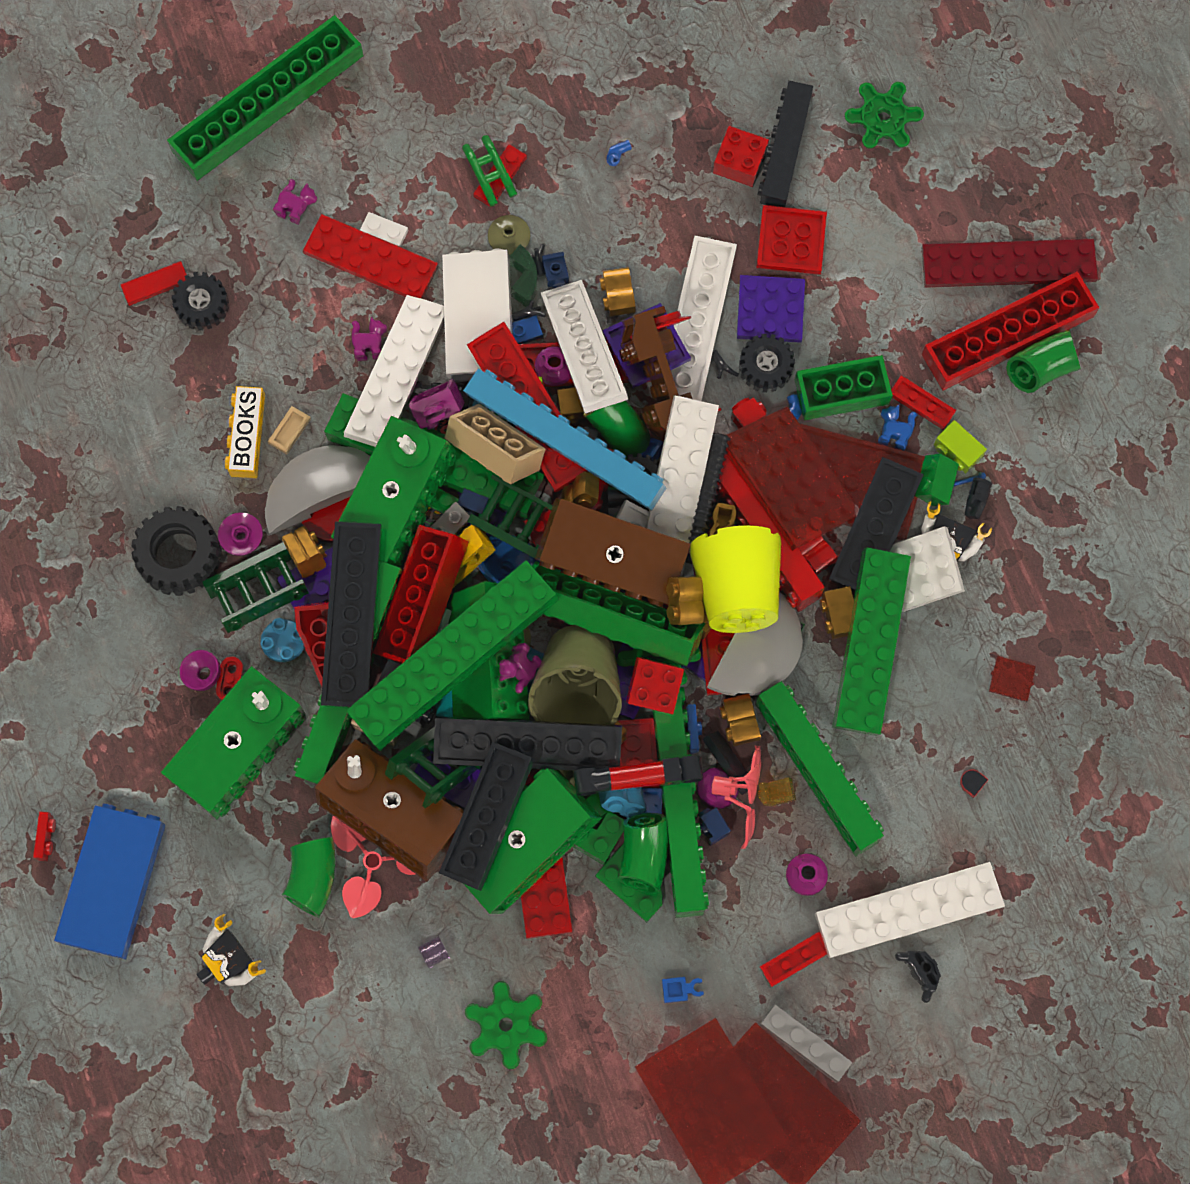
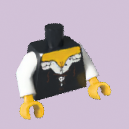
M931 501L927 504L928 514L925 515L921 528V533L924 534L944 526L947 527L957 562L965 561L975 555L985 541L984 537H988L992 532L991 527L988 533H983L981 527L984 523H982L978 527V534H976L977 530L938 514L940 512V504H938L936 510H931L929 508Z
M222 914L215 919V925L208 934L203 947L204 954L201 958L207 966L196 975L204 985L215 977L222 985H246L256 976L264 974L266 970L259 971L257 967L261 960L253 962L229 929L225 931L233 922L230 920L225 924L223 922L225 914Z

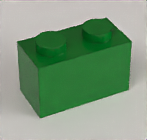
M941 453L925 455L921 473L924 475L915 493V497L926 503L931 501L932 506H938V504L940 506L949 505L959 463Z

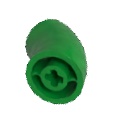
M1066 330L1023 349L1008 360L1006 369L1009 379L1015 387L1023 392L1033 393L1059 377L1081 370L1070 330Z
M627 401L588 413L584 412V417L598 430L611 450L616 449L626 456L625 459L630 454H633V457H637V453H643L648 448L651 439L649 430Z
M660 813L634 815L623 821L624 851L618 880L634 890L648 894H658L662 885L667 859V818L664 814Z
M333 837L316 839L290 847L291 872L282 896L299 909L317 918H320L326 907L334 882L336 862Z

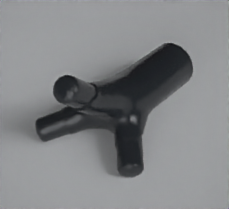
M541 244L539 249L535 248L534 254L525 253L533 261L537 277L545 275L542 262L544 244Z
M530 300L526 308L512 313L514 321H518L529 316L546 317V313L540 311L542 309L541 306L532 308L535 301Z
M714 350L712 359L717 365V378L721 379L723 371L738 377L739 373L731 369L718 351Z

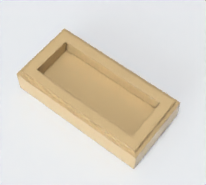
M291 406L268 440V444L288 454L311 420L310 416Z

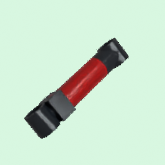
M697 755L662 759L660 762L601 769L584 768L574 771L576 795L578 796L662 784L663 786L678 785L680 782L694 783L704 780L701 759Z

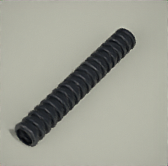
M713 433L702 487L698 497L699 501L697 502V509H695L696 515L693 517L694 523L691 525L693 529L690 530L691 537H688L690 544L702 534L706 533L709 536L707 531L710 530L709 524L712 523L710 517H713L712 510L715 509L713 504L717 501L715 496H718L716 491L720 488L718 482H721L720 476L723 475L721 469H724L723 462L726 461L724 456L728 453L726 451V448H729L727 443L731 440L729 436ZM689 550L685 563L693 564Z

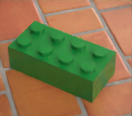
M883 355L800 370L796 372L794 379L804 421L889 405L892 398Z

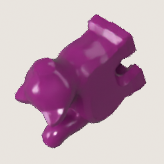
M290 179L288 185L279 194L278 202L275 204L273 211L276 216L283 219L286 218L287 211L291 212L289 215L290 221L299 225L301 215L305 212L308 205L316 203L317 196L308 183L301 190L300 196L293 194L291 191L295 188L296 183L294 179Z
M371 317L369 323L370 333H359L360 324L357 321H353L352 345L354 347L355 359L357 361H367L365 352L371 351L373 360H377L381 353L382 336L387 332V326L380 320H374Z
M526 643L513 646L512 654L508 657V660L503 659L499 663V680L503 681L516 677L519 680L515 687L517 693H522L523 688L535 677L536 670L542 662L535 655L532 661L527 658L530 647Z

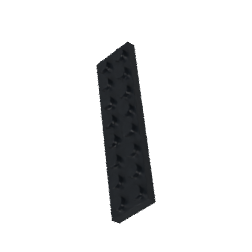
M335 521L321 706L351 707L370 690L382 532L381 524Z
M436 716L433 764L483 766L492 742L534 758L535 761L532 769L548 768L575 771L584 768L620 766L622 725Z

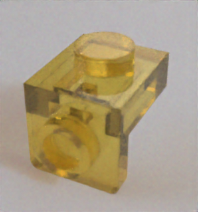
M790 777L769 783H759L758 797L764 806L772 807L796 800L793 781Z

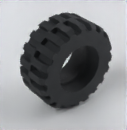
M170 506L165 507L162 513L156 510L152 513L153 517L151 519L145 518L142 521L144 525L142 529L137 527L135 531L137 538L132 539L131 546L134 551L131 554L136 569L146 583H149L156 591L161 590L163 594L170 595L171 592H174L176 596H183L184 591H187L189 594L194 593V588L200 586L202 589L204 587L202 582L207 578L215 576L214 569H218L220 565L218 558L221 557V548L219 547L220 543L214 529L203 515H198L193 509L186 511L184 507L177 506L176 510H172ZM175 534L192 536L196 541L197 549L194 557L188 564L180 568L169 569L162 567L158 563L156 558L157 550L166 538Z

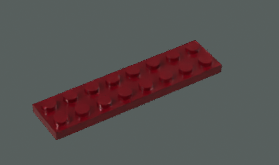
M1094 239L922 244L921 247L924 288L1052 284L1077 271L1084 283L1096 282L1098 280Z

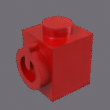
M754 397L752 399L744 398L732 407L731 419L744 436L751 430L757 431L764 426L767 411L765 406L760 401L757 402Z

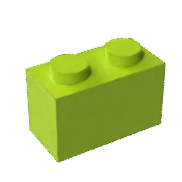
M955 420L936 438L933 444L938 453L959 463L958 471H963L965 474L987 451L978 440Z

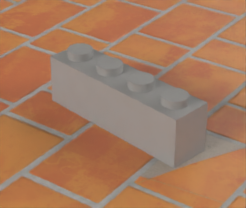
M776 1005L772 1007L760 1024V1027L835 1083L840 1081L852 1064L849 1059Z

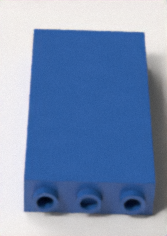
M104 803L102 807L94 806L54 941L127 959L165 829V824L160 821V817L147 814L146 818L138 816V812L129 809L120 812L116 811L115 806Z

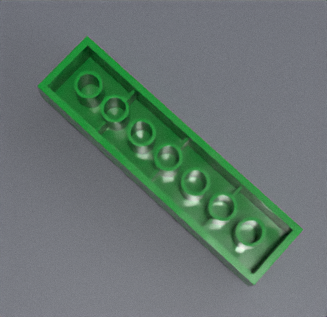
M866 548L862 551L832 728L873 736L881 735L911 556Z
M538 561L532 565L535 571L556 593L558 601L543 613L548 617H556L564 620L567 624L585 628L591 633H599L607 636L610 640L626 643L634 649H642L650 652L653 656L669 659L677 665L687 666L699 647L706 623L670 624L667 617V609L627 596L622 592H615L604 588L600 584L595 585L583 581L578 576L575 578L560 573L561 570L557 568L551 570L539 566L540 562Z
M781 681L758 695L755 705L854 856L857 857L879 843L884 837L882 833L884 829L877 819L874 821L869 814L871 809L866 801H861L856 794L858 789L852 781L848 782L844 776L845 770L839 761L835 762L831 754L833 752L826 742L823 743L819 738L820 732L814 723L810 724L805 717L807 712L801 704L797 705L793 699L795 695L788 684L785 686Z

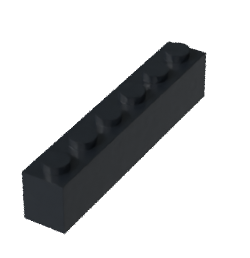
M788 81L787 88L782 89L780 100L784 102L782 107L778 106L776 119L779 120L778 126H773L771 138L775 140L773 145L769 144L766 156L770 157L769 164H764L762 176L766 178L764 183L760 182L757 194L761 196L760 204L777 207L786 206L812 96V85Z

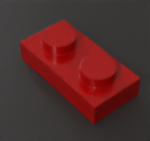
M39 811L33 858L38 861H48V855H51L53 851V843L50 842L51 832L54 833L56 828V820L53 819V815L49 812Z

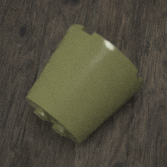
M572 625L560 629L551 637L529 692V709L535 721L615 725L622 708V698L615 648L607 636L591 633L585 628Z

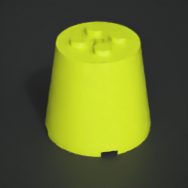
M733 526L717 529L718 534L708 536L705 533L694 539L689 550L696 577L702 578V600L709 626L719 632L743 633L757 631L774 624L778 620L780 535L778 533L771 534V530L765 527Z

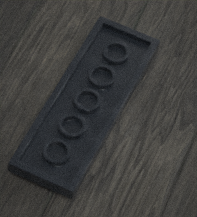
M884 457L881 458L829 580L845 587L850 586L852 590L856 591L862 551L866 548L891 551L924 474Z
M492 742L439 874L474 889L482 890L534 764V758Z

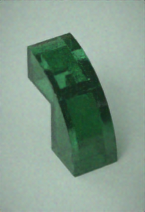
M520 244L510 256V265L522 273L521 277L511 287V297L527 307L530 300H534L536 296L537 270L532 256Z

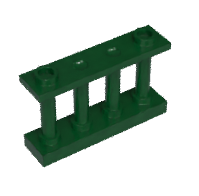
M492 474L491 478L498 483L483 513H479L478 517L471 514L467 522L535 558L539 545L537 544L536 548L528 544L530 541L528 538L544 509L546 508L551 511L553 506L517 486L505 482L501 477ZM507 487L518 494L502 523L495 527L490 524V517ZM525 498H528L537 503L521 534L514 537L509 534V527Z
M284 542L202 582L210 598L218 597L226 614V617L220 620L227 633L237 631L244 625L292 601L300 600L309 594L303 579L296 582L286 563L292 560ZM279 567L288 586L275 592L266 572ZM256 577L259 578L267 594V597L257 602L254 601L246 584L247 581ZM238 587L247 606L234 612L226 592Z
M435 727L389 759L385 775L391 780L397 775H404L425 792L426 796L422 804L425 809L432 803L437 804L444 794L477 769L480 771L483 767L448 764L455 770L448 776L424 757L427 753H434ZM414 763L419 764L440 782L432 787L409 767Z

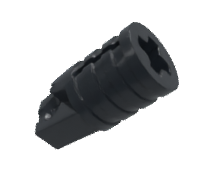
M973 478L964 514L966 517L980 519L989 497L992 482L983 478Z

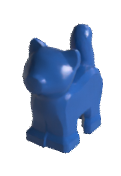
M899 405L896 407L889 406L881 411L884 424L878 443L887 446L891 438L895 439V449L904 452L908 444L907 442L913 434L917 413L911 412L908 415L907 423L897 421L900 413Z

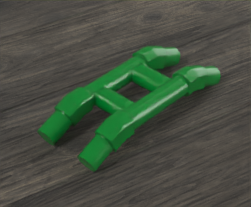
M484 135L481 140L488 154L477 159L469 144L463 145L462 150L476 175L490 207L497 205L498 202L489 184L490 182L501 178L510 198L516 196L517 192L492 140L488 135ZM493 162L496 171L485 175L481 166Z

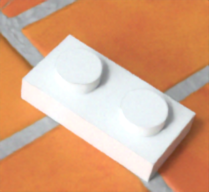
M368 212L360 229L365 233L401 247L408 233V227Z

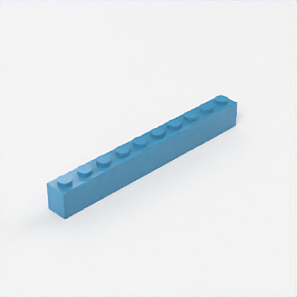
M477 369L463 390L469 397L652 511L667 489L662 483L664 479L655 473H652L650 476L644 472L645 468L635 461L632 464L625 460L626 456L616 449L614 452L606 448L608 445L599 438H596L595 441L589 438V433L579 426L576 429L569 425L570 421L562 415H559L558 418L552 415V410L542 403L540 406L533 403L534 399L525 392H522L521 395L515 392L516 387L509 382H499L496 380L498 376L487 369L485 372Z

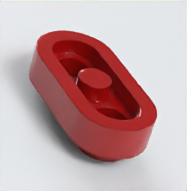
M227 657L220 665L221 673L216 685V694L220 700H223L226 696L225 690L227 688L232 689L243 676L244 666L236 657ZM232 666L237 668L234 673L229 672V668Z

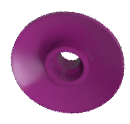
M240 512L229 515L223 520L218 530L220 545L226 552L235 556H245L254 552L259 547L263 538L261 524L254 516L248 513ZM244 533L245 538L239 540L238 535Z

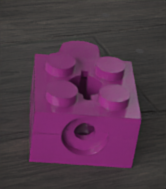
M454 379L413 396L409 407L419 428L423 429L426 427L429 430L438 426L439 421L443 419L449 421L450 416L461 412L465 402Z

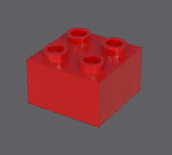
M728 126L714 162L713 174L753 187L765 158L769 139Z
M637 657L626 702L631 705L673 714L684 669L679 666Z

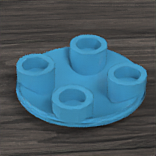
M276 618L264 629L261 635L260 643L263 652L268 658L276 662L294 660L302 653L305 647L296 630V622L292 620Z

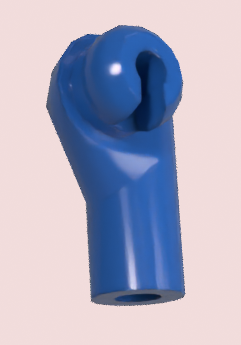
M629 140L609 148L606 160L610 166L618 165L622 153L632 150Z
M797 394L787 397L789 409L786 414L781 416V421L784 425L796 423L802 414Z

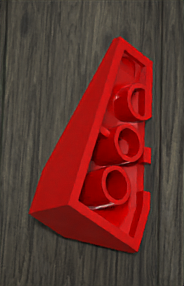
M318 602L294 607L296 630L299 637H301L321 686L323 681L329 602Z

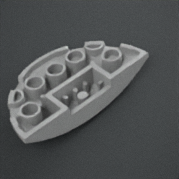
M330 445L311 449L292 459L273 480L267 494L265 519L269 534H275L311 518V513L350 497L371 456L356 448Z
M780 591L778 620L771 626L757 631L735 633L707 688L731 696H735L737 693H749L752 696L761 694L777 683L783 682L792 673L802 651L801 624L795 609L792 608Z

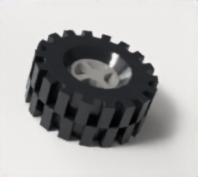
M193 272V277H189V274L184 276L186 279L184 282L181 279L177 282L178 288L174 286L173 292L175 295L171 297L172 305L178 318L181 319L185 326L188 324L191 329L197 326L198 330H203V326H207L209 330L212 329L211 324L215 323L217 326L220 324L219 318L224 320L226 317L225 311L228 312L229 310L227 304L229 299L222 282L219 279L217 280L214 275L211 274L209 277L207 272H202V276H199L198 272Z
M762 334L761 338L755 336L752 342L749 340L746 346L743 347L739 360V372H741V378L743 380L746 379V384L749 387L751 384L754 385L753 390L758 391L759 388H762V392L767 393L768 389L774 392L777 390V387L781 389L784 387L785 382H789L793 373L795 359H793V350L790 351V344H784L783 338L780 337L779 340H776V335L771 334V338H767V334Z

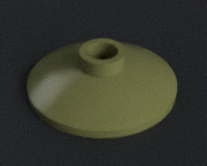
M505 215L497 218L488 229L490 246L493 249L507 250L509 256L521 253L530 242L529 226L523 219L514 215ZM512 230L513 233L508 235L505 231Z

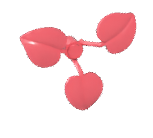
M755 746L756 750L753 754L751 770L744 777L726 778L714 776L712 783V794L725 796V800L731 801L746 810V836L741 849L747 847L755 830V809H751V807L731 796L736 795L738 788L748 789L749 804L754 802L761 772V749L759 746ZM745 781L746 784H738V782Z
M332 816L331 833L337 847L343 851L351 852L358 845L365 855L363 864L368 869L366 880L358 876L353 877L344 884L342 890L343 901L350 917L358 918L372 911L381 899L382 891L380 885L376 882H369L372 870L379 869L383 861L395 859L391 856L381 857L379 853L374 851L368 852L361 843L366 839ZM396 861L397 868L402 873L415 875L414 872Z

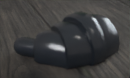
M926 951L897 952L895 959L908 964L912 977L922 985V1001L928 1003L933 992L936 991L941 977L937 962Z

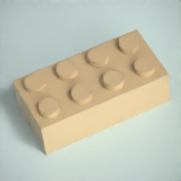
M481 404L450 416L444 438L509 484L539 471L545 452L544 447Z

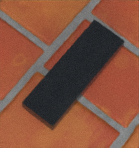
M719 731L703 738L704 743L728 777H744L748 773ZM745 781L738 782V784H746ZM737 789L741 795L748 793V789Z

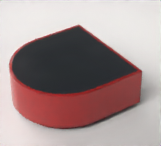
M968 770L961 776L960 785L967 794L974 798L989 779L976 770Z

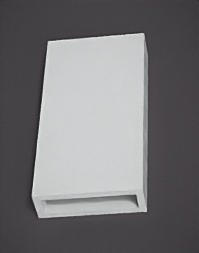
M497 248L491 251L481 252L473 250L470 253L451 252L442 255L446 375L448 381L452 379L455 382L470 381L477 369L481 370L467 346L468 343L502 322L506 323L513 335L510 259L507 250Z

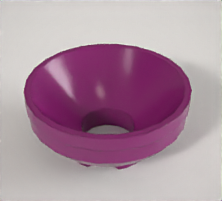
M548 347L538 354L535 361V373L538 377H542L543 383L550 386H559L571 379L560 347ZM551 357H558L561 360V364L558 367H551L548 364V360Z
M196 650L184 658L179 674L186 687L195 691H205L216 684L220 677L221 667L218 659L212 653L206 650ZM203 668H209V677L201 680L199 677L200 671Z
M712 768L703 773L704 780L698 782L697 793L699 799L707 807L724 809L733 802L725 800V796L712 794V783L714 776L729 777L723 768ZM738 790L736 795L731 796L732 798L736 799L738 795Z
M800 854L793 858L787 866V883L797 894L803 896L815 895L826 885L828 880L827 867L818 856ZM806 866L812 867L815 871L814 878L809 880L803 878L801 874L802 868Z

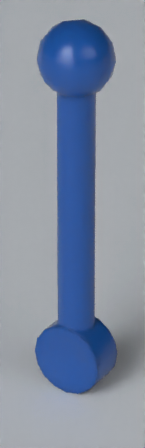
M980 472L977 476L955 481L954 486L971 482L973 478L985 479L986 474Z

